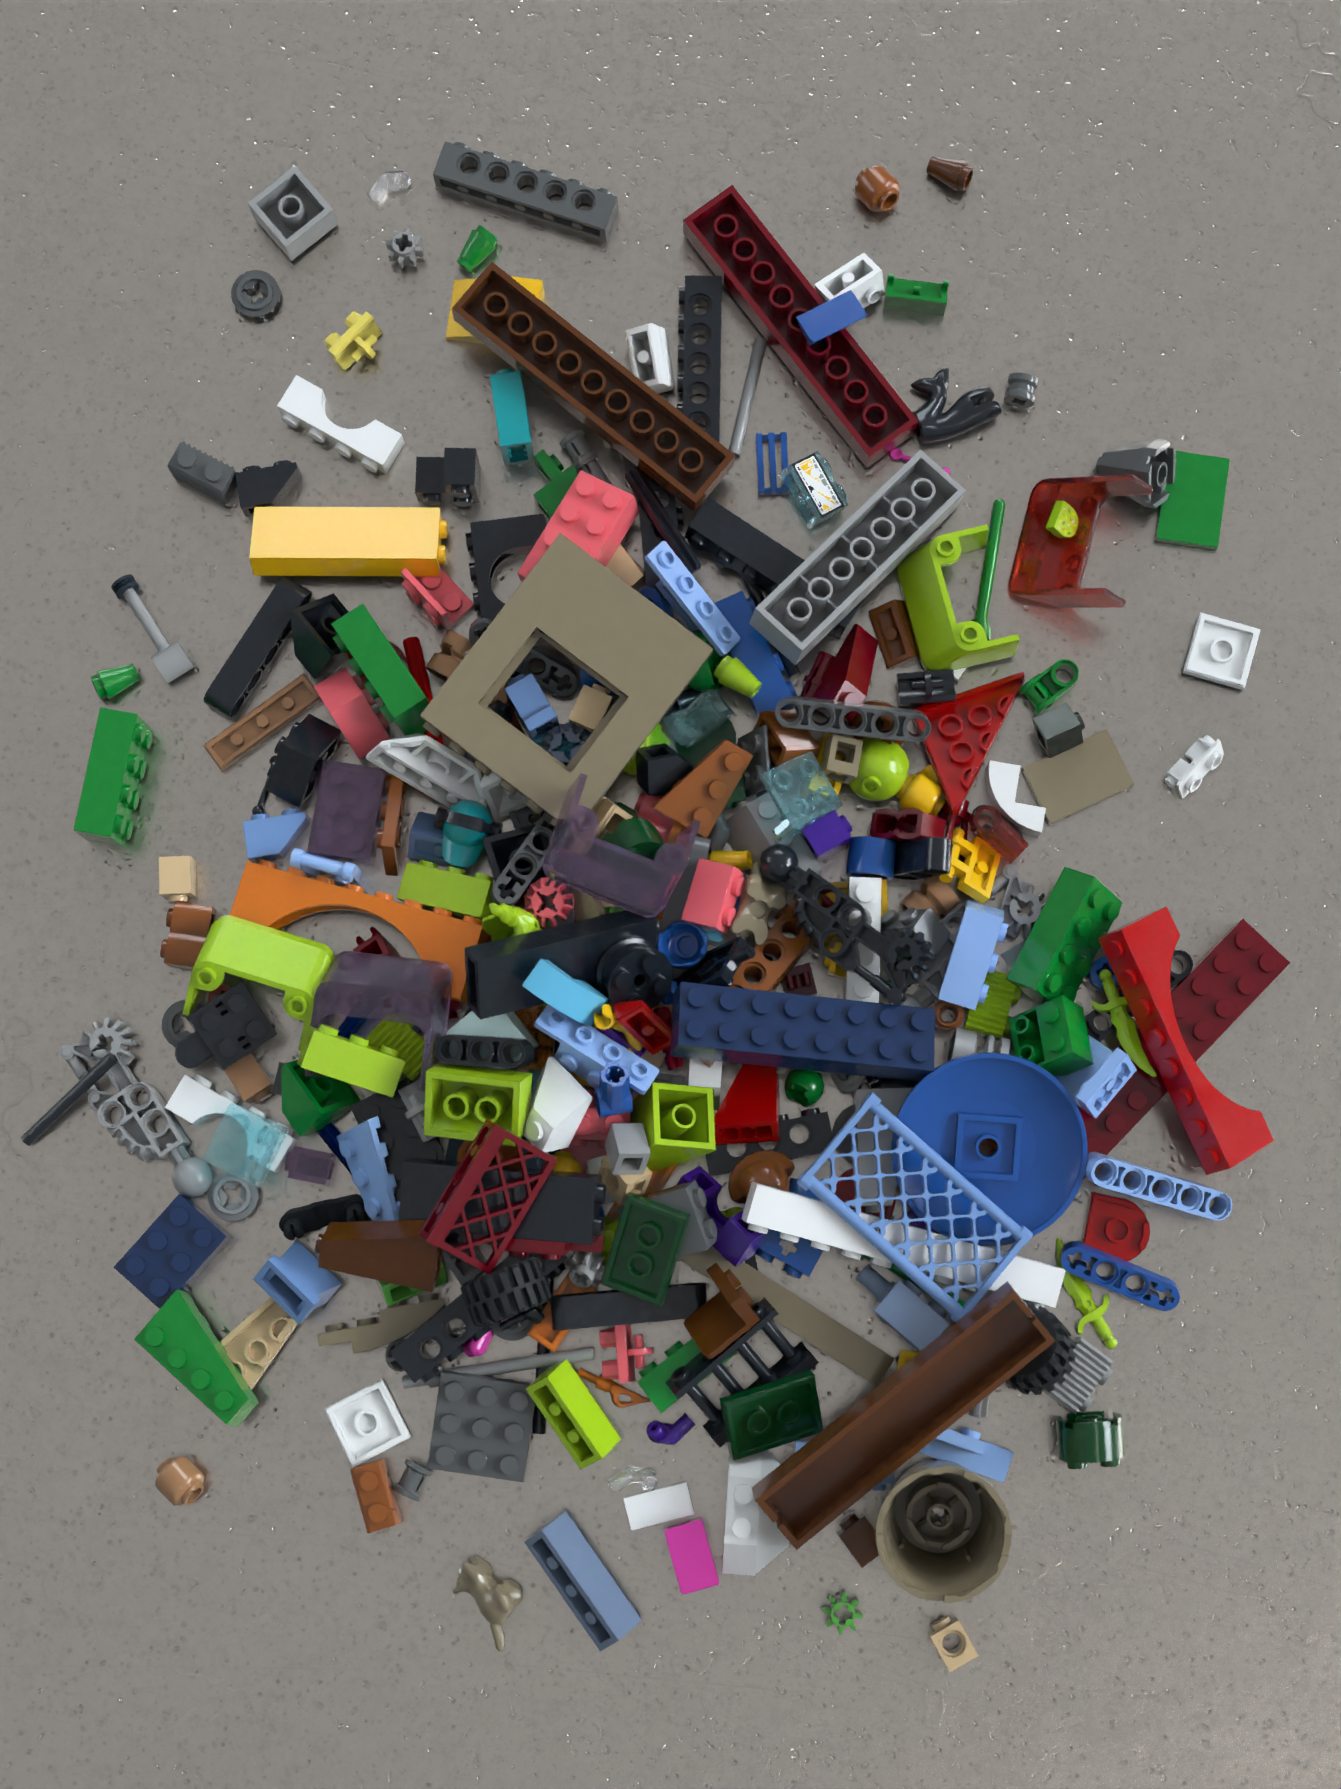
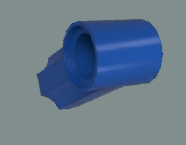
M618 1062L606 1064L604 1070L600 1072L599 1088L594 1089L595 1104L600 1118L633 1111L632 1097L629 1089V1071L627 1067L620 1065Z

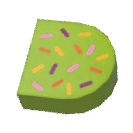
M1056 501L1046 529L1058 538L1072 537L1078 529L1076 511L1067 502Z

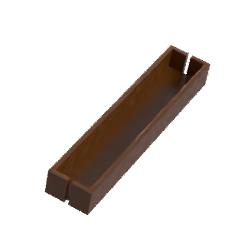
M1007 1281L754 1485L752 1492L756 1503L773 1523L776 1521L778 1529L796 1550L799 1549L1053 1344L1055 1339Z

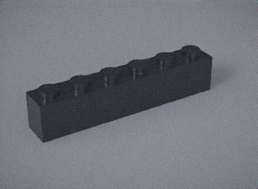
M709 497L688 525L684 536L692 547L708 552L714 556L718 564L737 571L744 581L766 590L767 595L774 591L805 561ZM865 599L827 635H834L840 639Z

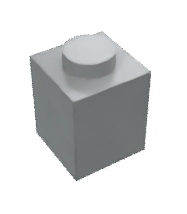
M612 1123L604 1144L612 1175L644 1174L651 1152L643 1123Z

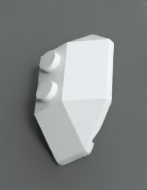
M414 733L381 741L366 755L365 759L448 808L462 800H474L487 808L488 804L479 784L482 779L481 771L473 765V762L461 757L428 735Z
M768 1450L735 1461L729 1455L722 1574L755 1576L789 1546L788 1539L778 1529L776 1521L773 1523L756 1503L752 1492L754 1485L780 1465Z

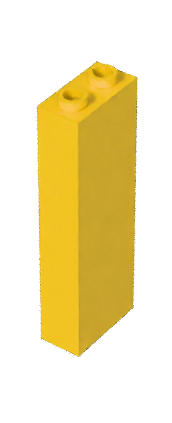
M254 507L249 559L254 576H402L401 571L406 568L416 577H440V564H446V546L442 545V539H447L448 524L447 520H442L440 508Z

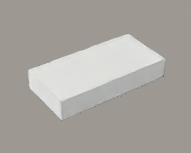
M687 1482L623 1498L631 1531L694 1515Z

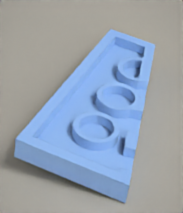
M378 1116L336 1136L339 1142L340 1152L345 1157L352 1173L353 1183L358 1187L364 1201L367 1215L372 1221L399 1220L400 1202L395 1201L394 1197L397 1184L394 1174L387 1172L384 1157L388 1156L385 1142H379L376 1129L381 1127Z

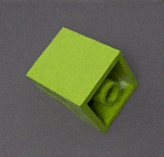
M653 1082L644 1095L639 1094L632 1100L633 1111L630 1112V1123H643L651 1152L646 1165L649 1170L658 1171L716 1150L713 1088Z

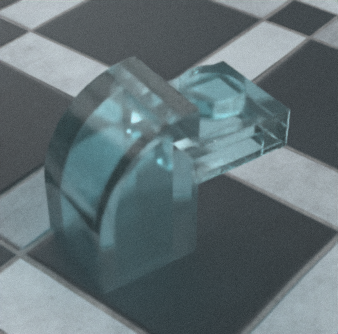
M714 689L702 693L687 708L671 713L663 720V723L668 728L671 738L679 742L681 746L685 745L688 749L716 731L735 713L719 692Z

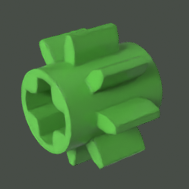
M846 1591L842 1592L839 1599L829 1595L830 1608H822L823 1613L830 1614L831 1616L825 1625L827 1627L833 1624L837 1625L840 1635L843 1632V1627L849 1626L855 1631L856 1627L853 1623L855 1618H863L862 1613L854 1610V1607L859 1604V1600L856 1598L849 1602ZM841 1605H846L847 1610L851 1612L850 1615H845L844 1621H839L837 1614L834 1613V1610H840Z

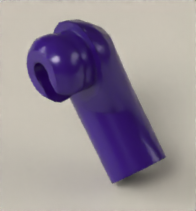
M684 1413L674 1424L661 1423L659 1421L650 1422L646 1428V1433L654 1443L674 1445L696 1424Z

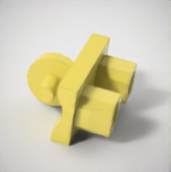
M353 311L344 323L348 330L342 336L336 332L331 333L324 340L328 351L338 366L344 371L355 361L358 362L364 355L370 360L376 356L371 347L378 341L377 338L383 332L375 323L373 316L367 311L363 315Z

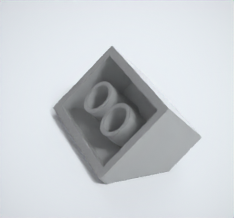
M774 789L746 804L726 820L730 829V836L727 840L733 851L749 850L753 863H759L761 853L767 847L774 844H785L796 852L800 868L804 871L810 868L818 875H821L822 868ZM751 869L745 870L747 875L751 874ZM788 882L774 884L782 885L786 890V895L790 894L795 888Z

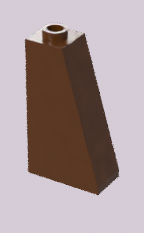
M426 1220L330 1222L325 1233L318 1235L315 1245V1253L319 1254L318 1267L428 1292H433L440 1276L443 1249L426 1242L419 1234Z

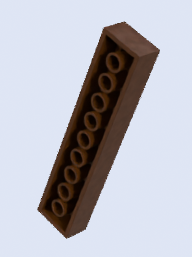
M492 261L452 307L454 321L514 369L521 371L524 377L693 512L699 508L734 465L735 455Z

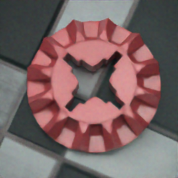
M555 877L540 878L530 884L527 893L524 895V910L533 914L540 927L546 928L547 919H550L553 927L557 926L555 919L557 916L566 921L568 918L562 913L563 908L566 910L574 909L573 892L572 894L562 895L561 892L566 888L567 884L563 883L558 888H555ZM552 878L549 886H547L548 880ZM557 891L558 893L555 895L553 904L558 911L556 912L550 908L541 910L544 902L539 894L541 893L549 897ZM573 898V906L564 904V900Z

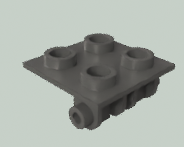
M763 725L739 737L736 744L738 747L754 755L743 773L746 799L753 795H756L758 798L772 790L767 725Z

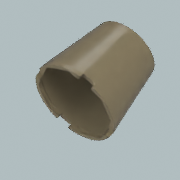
M938 1459L927 1460L912 1466L900 1476L884 1499L879 1510L876 1522V1543L883 1566L901 1588L920 1599L925 1598L943 1601V1603H953L972 1598L987 1589L998 1578L1009 1558L1012 1527L1003 1500L987 1481L957 1463ZM937 1507L940 1510L944 1509L945 1515L940 1518L938 1514L934 1515L933 1509Z

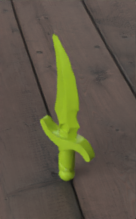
M1107 969L1102 970L1099 978L1103 981L1102 986L1109 1002L1098 1004L1094 1001L1092 1002V1008L1100 1013L1110 1012L1111 1023L1114 1024L1117 1030V1038L1129 1058L1147 1074L1156 1077L1157 1074L1142 1049L1135 1020L1126 1011V1007L1129 1006L1126 998L1120 997L1115 981L1112 978V973Z
M1058 1238L1056 1240V1260L1058 1267L1064 1269L1060 1257L1061 1249L1064 1245L1062 1239ZM1065 1271L1063 1285L1067 1293L1075 1300L1076 1308L1084 1315L1077 1323V1333L1082 1334L1085 1324L1091 1322L1101 1340H1105V1346L1109 1349H1114L1117 1346V1340L1112 1336V1331L1102 1317L1109 1306V1295H1103L1102 1302L1097 1307L1092 1298V1290L1083 1279Z

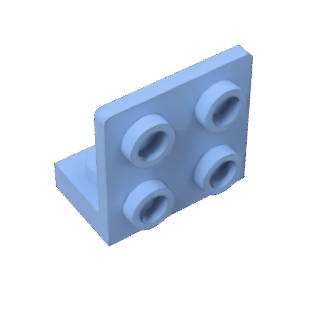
M1088 1035L1094 1064L1067 1076L1054 1077L1070 1093L1076 1105L1096 1119L1137 1069L1124 1051L1117 1047L1113 1052Z

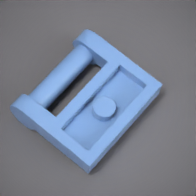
M294 848L291 854L290 866L302 868L301 870L306 875L317 877L320 873L332 876L331 879L341 885H346V883L350 882L359 883L362 871L356 864L324 858L307 853L299 848Z

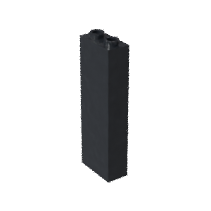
M639 906L466 947L464 950L467 1005L481 1020L545 1004L546 1002L522 986L540 959L549 960L573 979L586 981L598 991L595 972L603 953L612 944L627 937L643 938L657 949V935L660 932L659 922L647 909Z
M409 1158L403 1161L399 1220H427L461 1162ZM502 1167L506 1182L523 1178L520 1167ZM497 1168L484 1173L481 1178L483 1189L500 1185ZM526 1168L528 1176L539 1173L541 1170ZM552 1170L512 1238L592 1245L597 1241L598 1236H602L604 1228V1218L599 1216L600 1204H604L606 1197V1184H601L602 1175ZM524 1184L507 1189L511 1205L523 1201L526 1196ZM502 1191L485 1195L488 1211L506 1206ZM480 1197L468 1200L464 1207L466 1218L483 1213ZM507 1213L490 1218L494 1233L506 1230L510 1223ZM485 1219L468 1224L470 1234L489 1235ZM461 1226L451 1229L450 1232L464 1233V1229Z

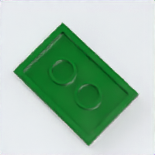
M1175 451L1176 476L1173 485H1166L1165 491L1170 492L1168 499L1159 506L1155 541L1217 550L1230 459Z

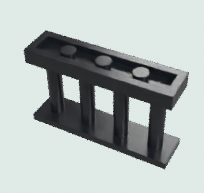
M765 1297L760 1302L751 1305L760 1321L752 1326L749 1331L742 1334L727 1346L724 1351L712 1359H707L700 1352L685 1366L676 1369L671 1378L665 1382L678 1400L687 1393L708 1417L709 1420L703 1427L719 1447H722L727 1442L722 1411L715 1407L697 1385L705 1376L712 1372L728 1392L733 1395L809 1371L819 1363L802 1342L793 1347L771 1320L779 1313ZM760 1329L763 1330L783 1354V1357L771 1368L765 1365L746 1342ZM736 1350L758 1375V1379L746 1389L740 1386L722 1364Z

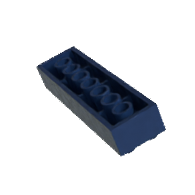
M680 982L673 993L670 1056L918 1082L925 1075L934 1072L935 1009Z

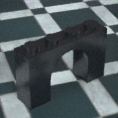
M544 513L470 523L471 533H466L468 552L473 551L475 563H469L471 582L477 581L478 592L473 593L475 612L481 611V618L493 621L504 607L505 603L500 601L492 591L493 575L505 560L530 553L546 527ZM486 627L482 631L477 629L478 639L487 629ZM540 638L536 644L548 642Z

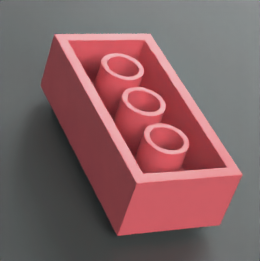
M580 470L517 572L521 582L524 581L560 533L606 567L639 514L640 510L634 495Z

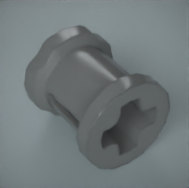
M407 1458L404 1473L399 1483L394 1484L393 1490L407 1498L418 1501L420 1498L418 1493L426 1477L431 1476L433 1471Z

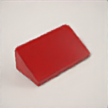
M642 1000L614 1004L616 1020L652 1055L671 1045V1028Z

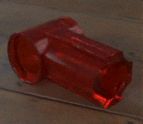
M981 806L970 817L969 825L972 832L982 837L1008 864H1011L1029 846L1001 817V813L994 806ZM979 814H988L992 818V828L985 829L979 825Z

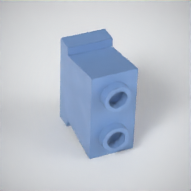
M532 673L527 676L520 674L508 682L509 686L505 688L508 702L530 739L544 734L559 725L557 714Z
M297 1239L281 1258L276 1254L269 1258L253 1279L298 1324L303 1322L313 1309L326 1304L342 1284L328 1269L318 1267L319 1261Z

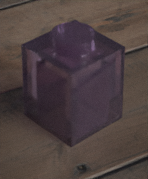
M294 1146L293 1152H288L285 1161V1171H289L287 1178L330 1186L336 1155Z

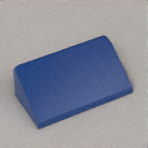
M849 290L797 316L796 320L810 346L867 317V314L852 290Z

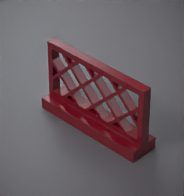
M487 1118L419 1234L426 1242L435 1247H440L490 1274L558 1160ZM507 1138L515 1143L518 1156L500 1160L498 1149L504 1139ZM521 1147L530 1152L523 1154ZM538 1156L546 1161L539 1173L528 1176L524 1160ZM519 1162L523 1178L506 1182L502 1167ZM497 1168L500 1185L483 1189L482 1176L486 1171ZM524 1184L526 1190L525 1198L523 1201L511 1205L507 1189ZM502 1191L506 1206L488 1211L485 1195ZM480 1197L483 1213L466 1218L464 1211L468 1200ZM507 1213L510 1223L506 1230L494 1233L490 1218ZM485 1219L489 1235L471 1240L468 1224ZM463 1226L466 1242L452 1246L444 1241L451 1229ZM490 1241L493 1252L487 1262L483 1263L476 1259L473 1246ZM468 1248L469 1254H467V1253H465V1252H463V1251H461V1250Z

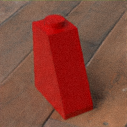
M752 1064L742 1065L714 1116L716 1145L780 1141V1095L777 1067Z

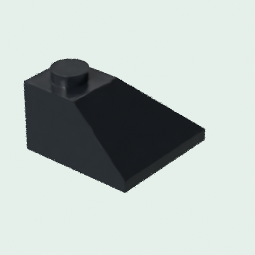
M334 593L297 607L290 612L295 656L314 679L335 671L352 657L348 650L342 653L332 638L337 633L331 623L348 613V610Z
M536 824L482 838L494 881L500 876ZM537 835L532 839L534 847L538 850H546L550 846L548 838L543 835ZM553 853L548 857L530 884L544 877L560 878ZM518 860L515 863V869L519 874L528 875L532 872V866L528 861ZM511 878L506 888L498 887L501 890V898L505 899L507 896L513 898L510 892L516 881ZM529 884V886L526 888V890L524 891V893H526V892L528 891V889H529V887H530V884Z

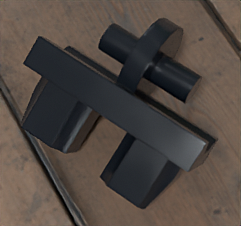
M953 669L898 673L896 675L899 706L956 701Z

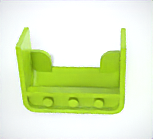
M988 524L939 535L909 554L898 565V581L921 665L926 671L950 669L954 671L1016 656L1020 641L1019 634L988 641L985 630L979 623L975 621L956 623L941 567L956 563L962 553L985 548L989 532Z
M223 915L212 924L194 964L183 1015L189 1016L204 999L206 991L216 990L223 983L225 973L285 991L283 999L284 1010L292 1018L304 1021L298 1050L301 1051L310 1026L319 1029L335 962L334 953L325 944L235 916Z

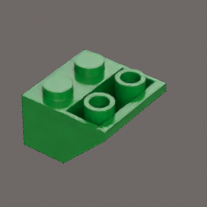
M1061 995L1009 1018L1015 1056L1034 1062L1053 1076H1067L1094 1064L1083 1007Z

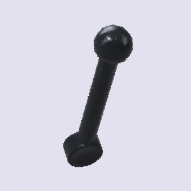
M276 755L270 758V765L276 760ZM269 777L266 779L258 804L252 809L253 815L264 814L263 806L268 795Z

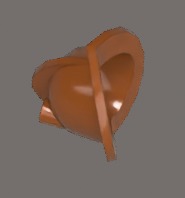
M759 1150L745 1156L735 1165L729 1176L728 1190L732 1200L739 1204L746 1203L751 1182L789 1192L788 1178L795 1169L794 1163L784 1153L774 1150Z

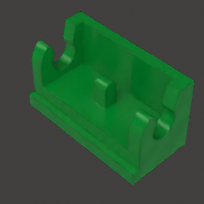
M888 273L883 308L944 315L949 281L943 280L942 284L899 279L894 278V274Z

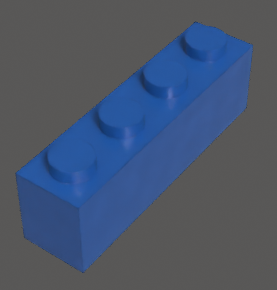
M740 591L715 602L716 607L740 636V640L727 655L732 658L737 657L762 683L761 688L753 698L747 696L757 719L761 711L775 710L780 698L789 695L797 696L791 681L785 682L780 672L784 670V666L778 653L772 654L767 644L769 641L749 624L756 608L751 597L746 599L743 591ZM785 704L781 710H791L794 708V704Z

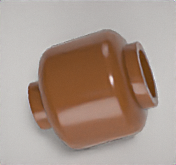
M877 165L865 168L858 174L855 194L869 210L873 212L888 211L897 203L900 184L884 167Z

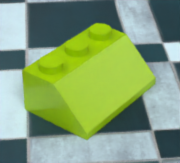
M437 1063L426 1071L424 1135L474 1141L488 1118L521 1138L531 1106L532 1073ZM505 1138L501 1145L515 1146V1143Z

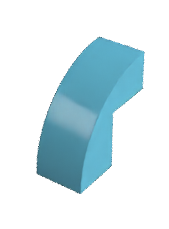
M546 959L539 960L522 984L524 988L553 1008L588 1026H592L594 1023L593 1014L597 1013L599 1015L602 1011L601 1007L609 1002L607 997L586 981L573 979Z

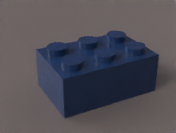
M178 1194L114 1268L160 1309L177 1289L185 1292L233 1237L189 1197Z

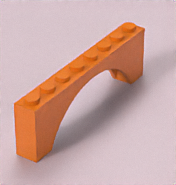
M259 859L258 864L246 862L230 912L231 916L277 930H281L290 923L305 916L325 911H357L381 918L394 925L411 942L424 965L430 991L437 996L467 1004L464 948L487 942L489 934L482 928V920L464 915L463 920L452 917V912L434 907L433 912L422 909L423 904L408 899L404 900V904L393 901L392 895L375 891L374 896L363 893L364 888L350 883H346L345 888L334 885L335 880L321 875H317L316 880L305 877L306 873L292 867H288L287 872L276 869L277 864L263 859Z

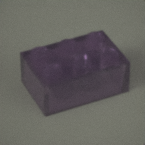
M323 759L307 852L343 863L350 862L356 865L374 867L377 852L378 829H381L382 823L380 818L381 804L386 800L385 777L388 772L382 768Z

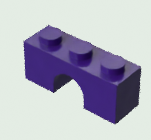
M701 1166L682 1175L677 1185L696 1180L698 1188L704 1191L706 1196L705 1208L709 1219H713L717 1227V1241L712 1246L721 1253L724 1259L735 1267L751 1258L767 1234L748 1229L750 1223L741 1219L744 1210L731 1218L725 1217L720 1212L717 1205V1197L723 1186Z

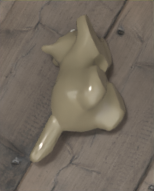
M755 862L752 865L751 874L744 878V890L739 896L740 902L730 929L737 937L742 936L746 940L752 936L753 942L761 945L767 939V919L769 913L775 909L781 910L786 904L787 895L782 885H774L762 878L759 863Z
M474 1555L471 1559L472 1564L464 1562L459 1569L457 1584L453 1593L467 1592L472 1595L477 1602L481 1614L490 1622L496 1649L502 1651L504 1649L505 1637L501 1624L510 1616L514 1607L521 1603L522 1590L519 1584L511 1578L500 1581L496 1580L489 1563L482 1557Z

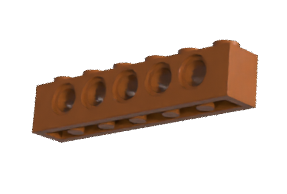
M793 901L791 905L786 903L775 916L777 919L776 923L772 927L768 926L767 939L763 944L754 947L756 954L754 958L744 961L737 968L733 976L734 981L730 987L773 992L811 947L813 941H807L804 938V931L796 927V917H792L791 911L794 909L796 901ZM783 931H790V932H792L796 937H795V938H787L786 936L783 935L782 932H783ZM763 954H773L777 960L770 961ZM753 976L758 980V983H749L744 977ZM699 1059L709 1068L715 1062L713 1060Z

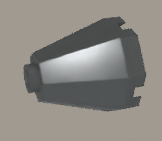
M1159 439L1111 448L1098 458L1096 472L1099 474L1101 481L1145 507L1157 508L1168 499L1170 492L1165 491L1166 485H1173L1176 476V452L1173 448H1168L1171 445L1169 441Z

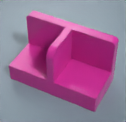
M702 1517L689 1520V1523L666 1529L665 1537L681 1593L688 1594L719 1585V1578Z

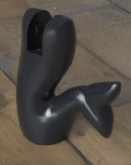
M943 368L939 370L934 378H922L911 384L913 389L929 397L922 406L912 412L919 421L915 433L918 441L921 444L950 439L997 418L1002 414V410L997 401H992L994 399L992 389L990 387L972 389L963 394L945 413H942L947 401L949 369Z

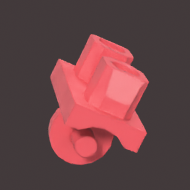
M631 1324L615 1325V1327L599 1331L601 1348L616 1347L617 1360L602 1361V1377L619 1380V1383L636 1381L634 1355L636 1368H644V1355L653 1354V1347L644 1348L643 1335L633 1336V1348Z

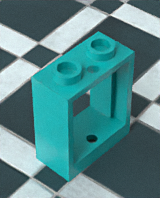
M513 369L499 370L496 374L490 375L504 465L534 461L521 371H514Z

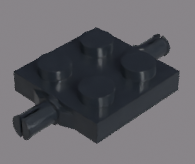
M739 936L707 951L705 957L698 965L689 968L679 978L672 981H676L677 985L680 982L730 987L734 981L733 976L737 968L744 961L754 958L756 955L755 950L751 945H748L742 936Z

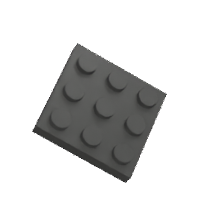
M442 1370L427 1468L524 1482L535 1402L526 1390L531 1383Z

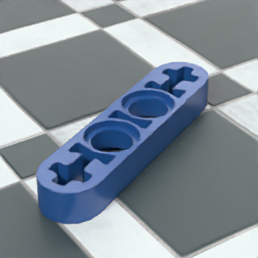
M1068 1242L1061 1249L1062 1266L1071 1274L1158 1310H1172L1179 1303L1178 1286L1169 1278L1082 1242ZM1076 1251L1080 1252L1081 1259L1089 1263L1090 1258L1094 1257L1090 1264V1270H1086L1087 1264L1081 1260L1070 1263L1068 1254L1074 1255ZM1106 1262L1113 1265L1114 1272L1108 1277H1101L1096 1273V1268L1101 1263ZM1131 1275H1139L1144 1279V1283L1138 1289H1130L1125 1284L1127 1278ZM1150 1282H1153L1154 1290L1164 1292L1166 1288L1169 1289L1172 1297L1166 1296L1163 1300H1160L1159 1294L1156 1291L1149 1290Z

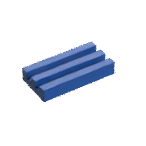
M780 432V434L768 433V435L756 433L758 496L789 495L787 432ZM775 442H780L782 488H777ZM763 443H768L770 488L764 487Z

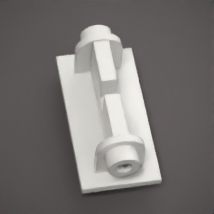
M1205 735L1203 738L1199 737L1185 753V756L1192 760V762L1189 764L1180 758L1166 773L1167 777L1164 779V782L1171 788L1177 785L1180 798L1184 799L1189 792L1192 793L1197 790L1202 782V778L1210 770H1214L1220 765L1224 756L1221 740L1217 739L1215 742L1208 735Z

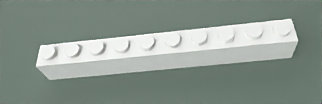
M751 1182L741 1218L743 1221L750 1223L748 1229L767 1234L768 1229L781 1232L779 1238L798 1243L800 1237L812 1240L811 1247L829 1251L831 1246L843 1249L841 1255L860 1260L861 1255L873 1257V1264L891 1268L892 1262L823 1201ZM864 1212L859 1214L868 1224L877 1222L880 1219L878 1216ZM890 1223L885 1227L884 1238L893 1246L904 1241V1229L901 1223ZM908 1225L909 1240L911 1242L926 1240L927 1234L925 1229ZM931 1231L933 1240H946L948 1238ZM959 1241L955 1244L957 1261L964 1262L973 1259L972 1243ZM949 1243L934 1244L932 1248L934 1262L936 1264L950 1262L951 1250ZM925 1244L911 1246L908 1259L917 1267L926 1265L929 1261L928 1247ZM977 1245L979 1259L988 1260L995 1258V1249ZM1000 1251L1001 1256L1003 1257L1006 1252ZM1016 1255L989 1290L996 1291L1008 1281L1018 1295L1026 1300V1304H1033L1037 1309L1039 1306L1045 1307V1305L1056 1308L1066 1270ZM988 1262L980 1265L981 1282L984 1281L996 1266V1263ZM964 1264L957 1267L958 1281L964 1282L965 1285L975 1283V1268L972 1264ZM950 1266L935 1268L933 1280L948 1285L953 1284V1273ZM974 1287L964 1288L973 1292L976 1290Z

